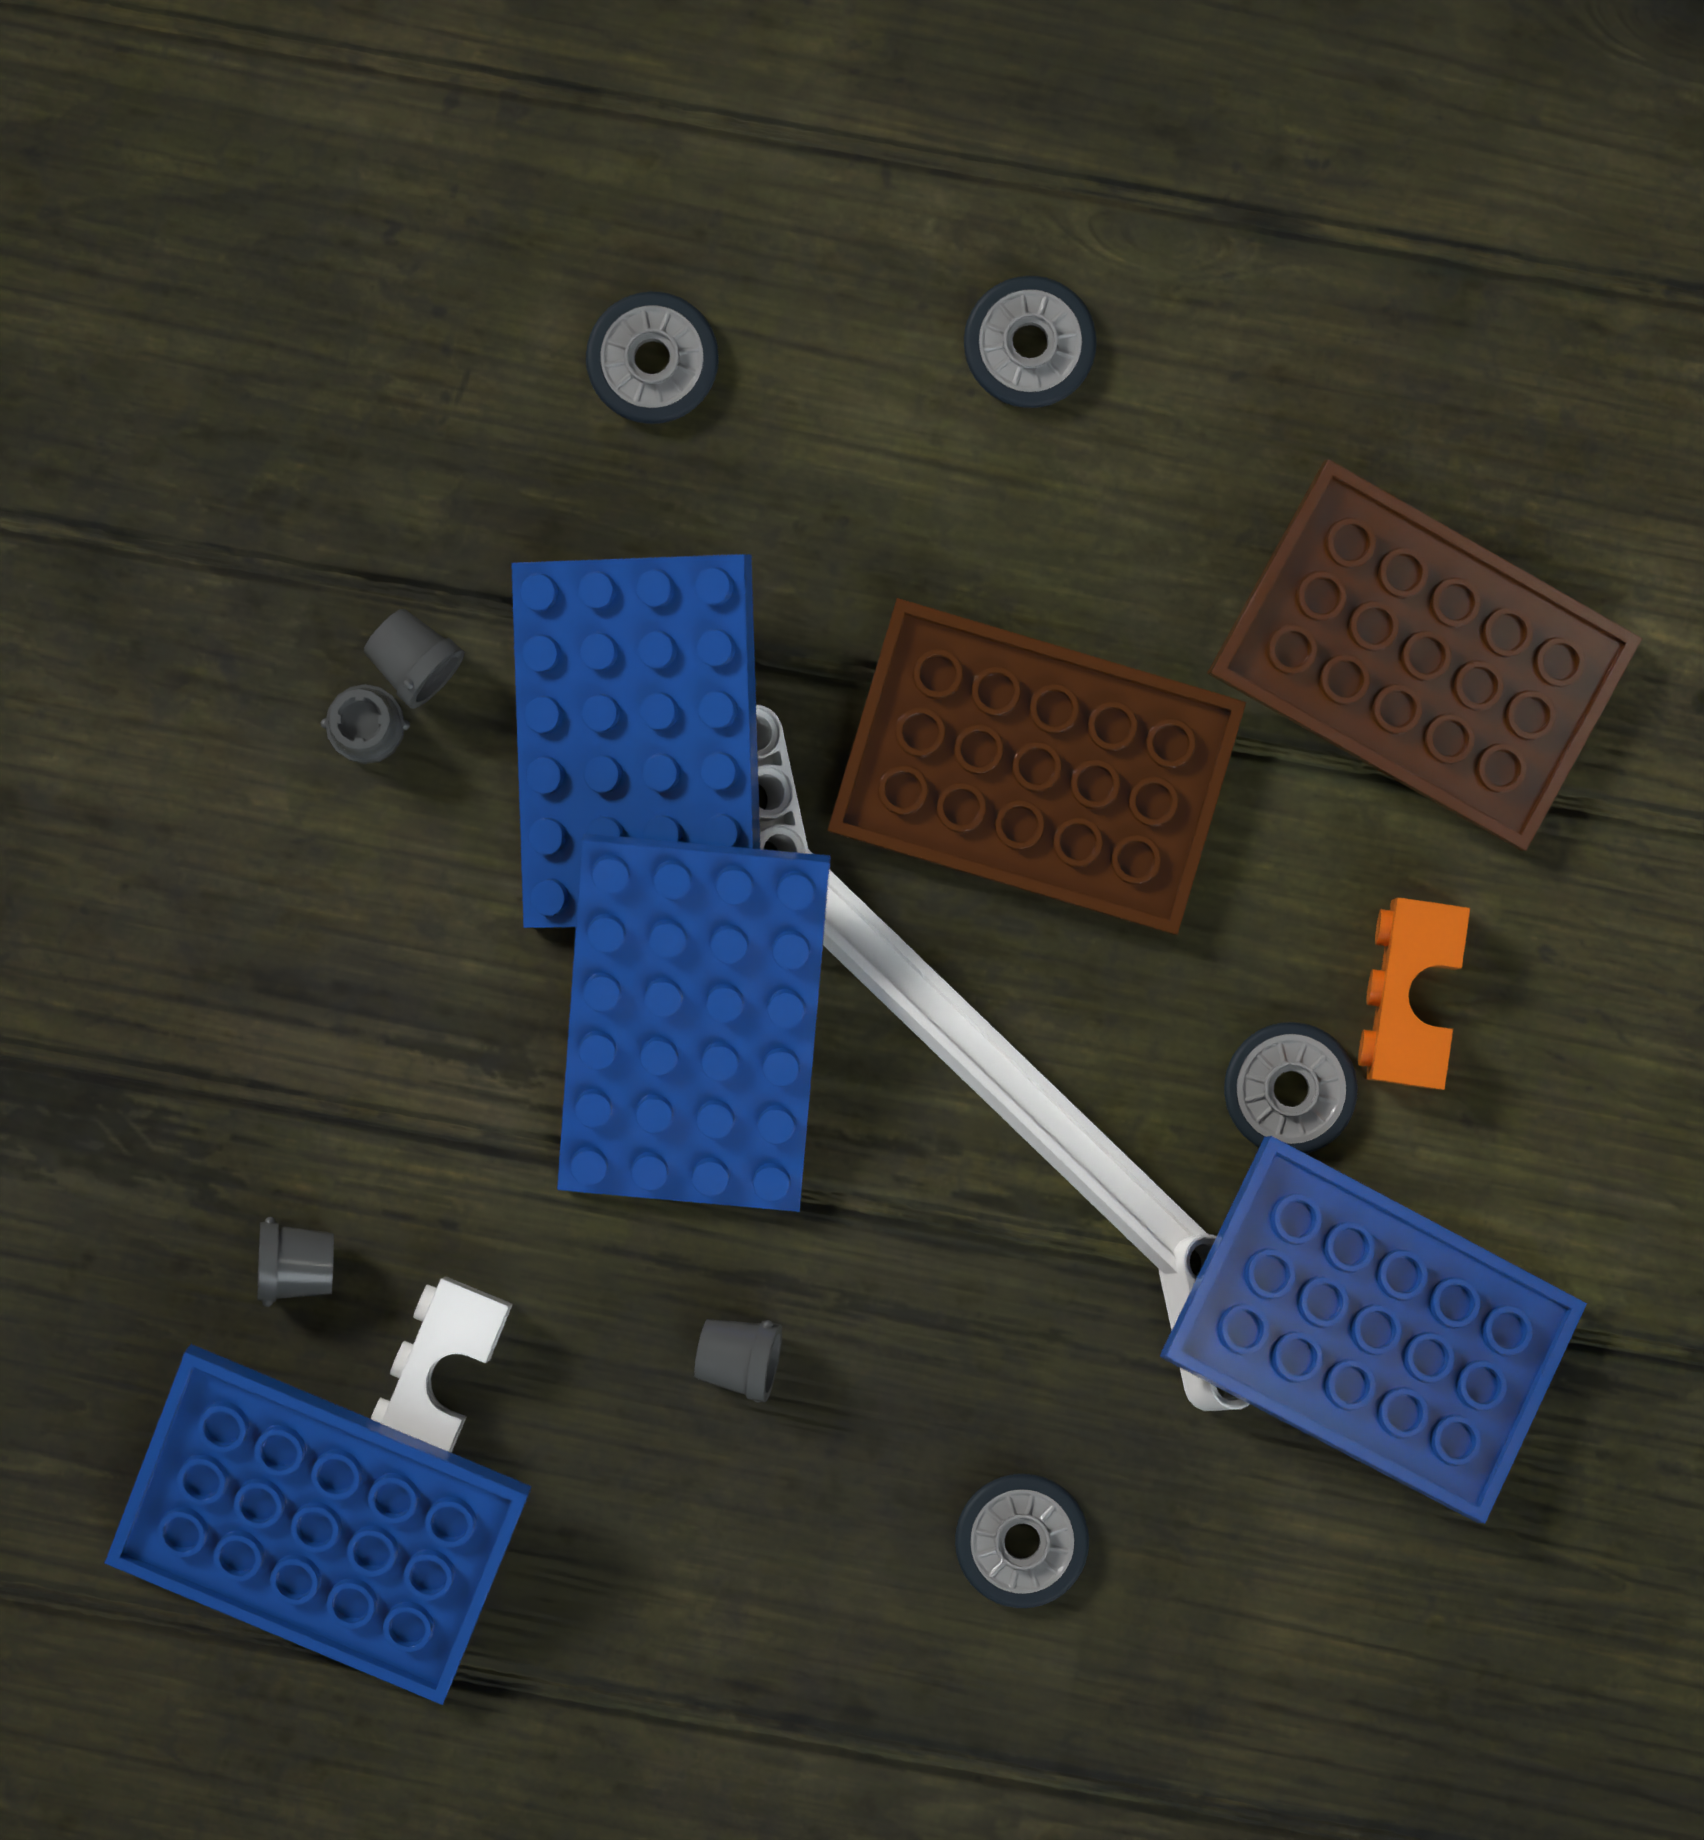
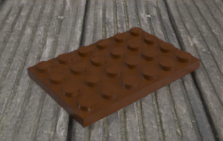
M1327 459L1322 463L1207 674L1518 850L1526 851L1643 638Z
M897 598L827 831L1176 936L1178 935L1246 702Z

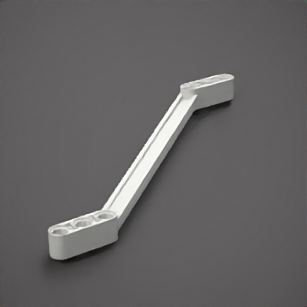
M756 705L758 783L765 789L768 802L765 810L759 807L760 849L764 850L766 841H769L776 846L778 851L813 854L807 845L782 725L778 716L771 709L762 705ZM829 870L823 946L1158 1267L1172 1331L1197 1279V1276L1190 1267L1191 1253L1195 1250L1199 1254L1201 1265L1203 1266L1217 1236L1208 1235ZM1180 1368L1185 1393L1188 1400L1196 1408L1203 1411L1242 1409L1250 1405L1228 1392L1222 1397L1216 1386Z

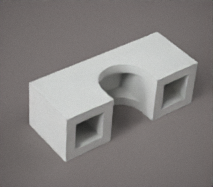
M446 1276L440 1279L437 1288L427 1284L413 1318L423 1322L414 1344L403 1341L390 1371V1375L399 1378L390 1401L380 1397L371 1419L452 1453L466 1416L447 1409L436 1399L431 1386L433 1370L443 1357L451 1354L466 1355L483 1363L490 1361L513 1304Z

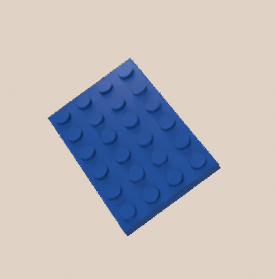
M752 555L511 563L523 928L576 927L581 851L584 834L760 849Z
M584 834L581 851L557 1190L800 1212L830 855Z
M1273 1136L1264 1137L1159 1357L1474 1522L1486 1523L1587 1303Z
M190 1344L182 1358L105 1564L443 1705L532 1486Z

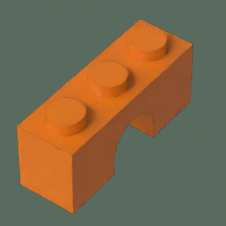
M1397 897L1391 900L1390 910L1380 909L1376 926L1375 945L1385 946L1382 969L1371 970L1366 1000L1367 1005L1376 1006L1373 1031L1363 1029L1358 1053V1065L1367 1067L1366 1080L1445 1090L1453 1029L1431 1026L1422 1022L1411 1009L1409 989L1414 978L1428 967L1450 970L1462 969L1470 908Z

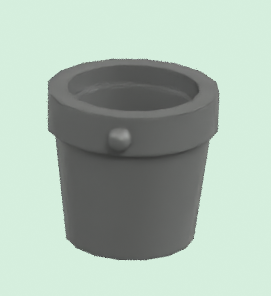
M404 608L389 616L374 631L364 647L365 655L397 690L396 695L411 709L427 702L449 681L461 664L465 653L450 638L445 639Z
M364 684L349 687L338 694L328 708L327 717L322 719L321 726L327 730L328 739L337 752L350 761L368 764L382 761L393 754L403 739L404 730L410 727V722L404 719L402 708L391 694L380 687Z
M268 1217L265 1222H260L257 1301H262L265 1307H270L279 1298L331 1294L334 1233L280 1226L279 1222H276L273 1217Z
M707 1319L697 1348L694 1369L695 1379L744 1394L747 1399L754 1400L757 1403L766 1402L772 1390L779 1362L782 1342L781 1324L773 1323L770 1320L762 1321L759 1324Z

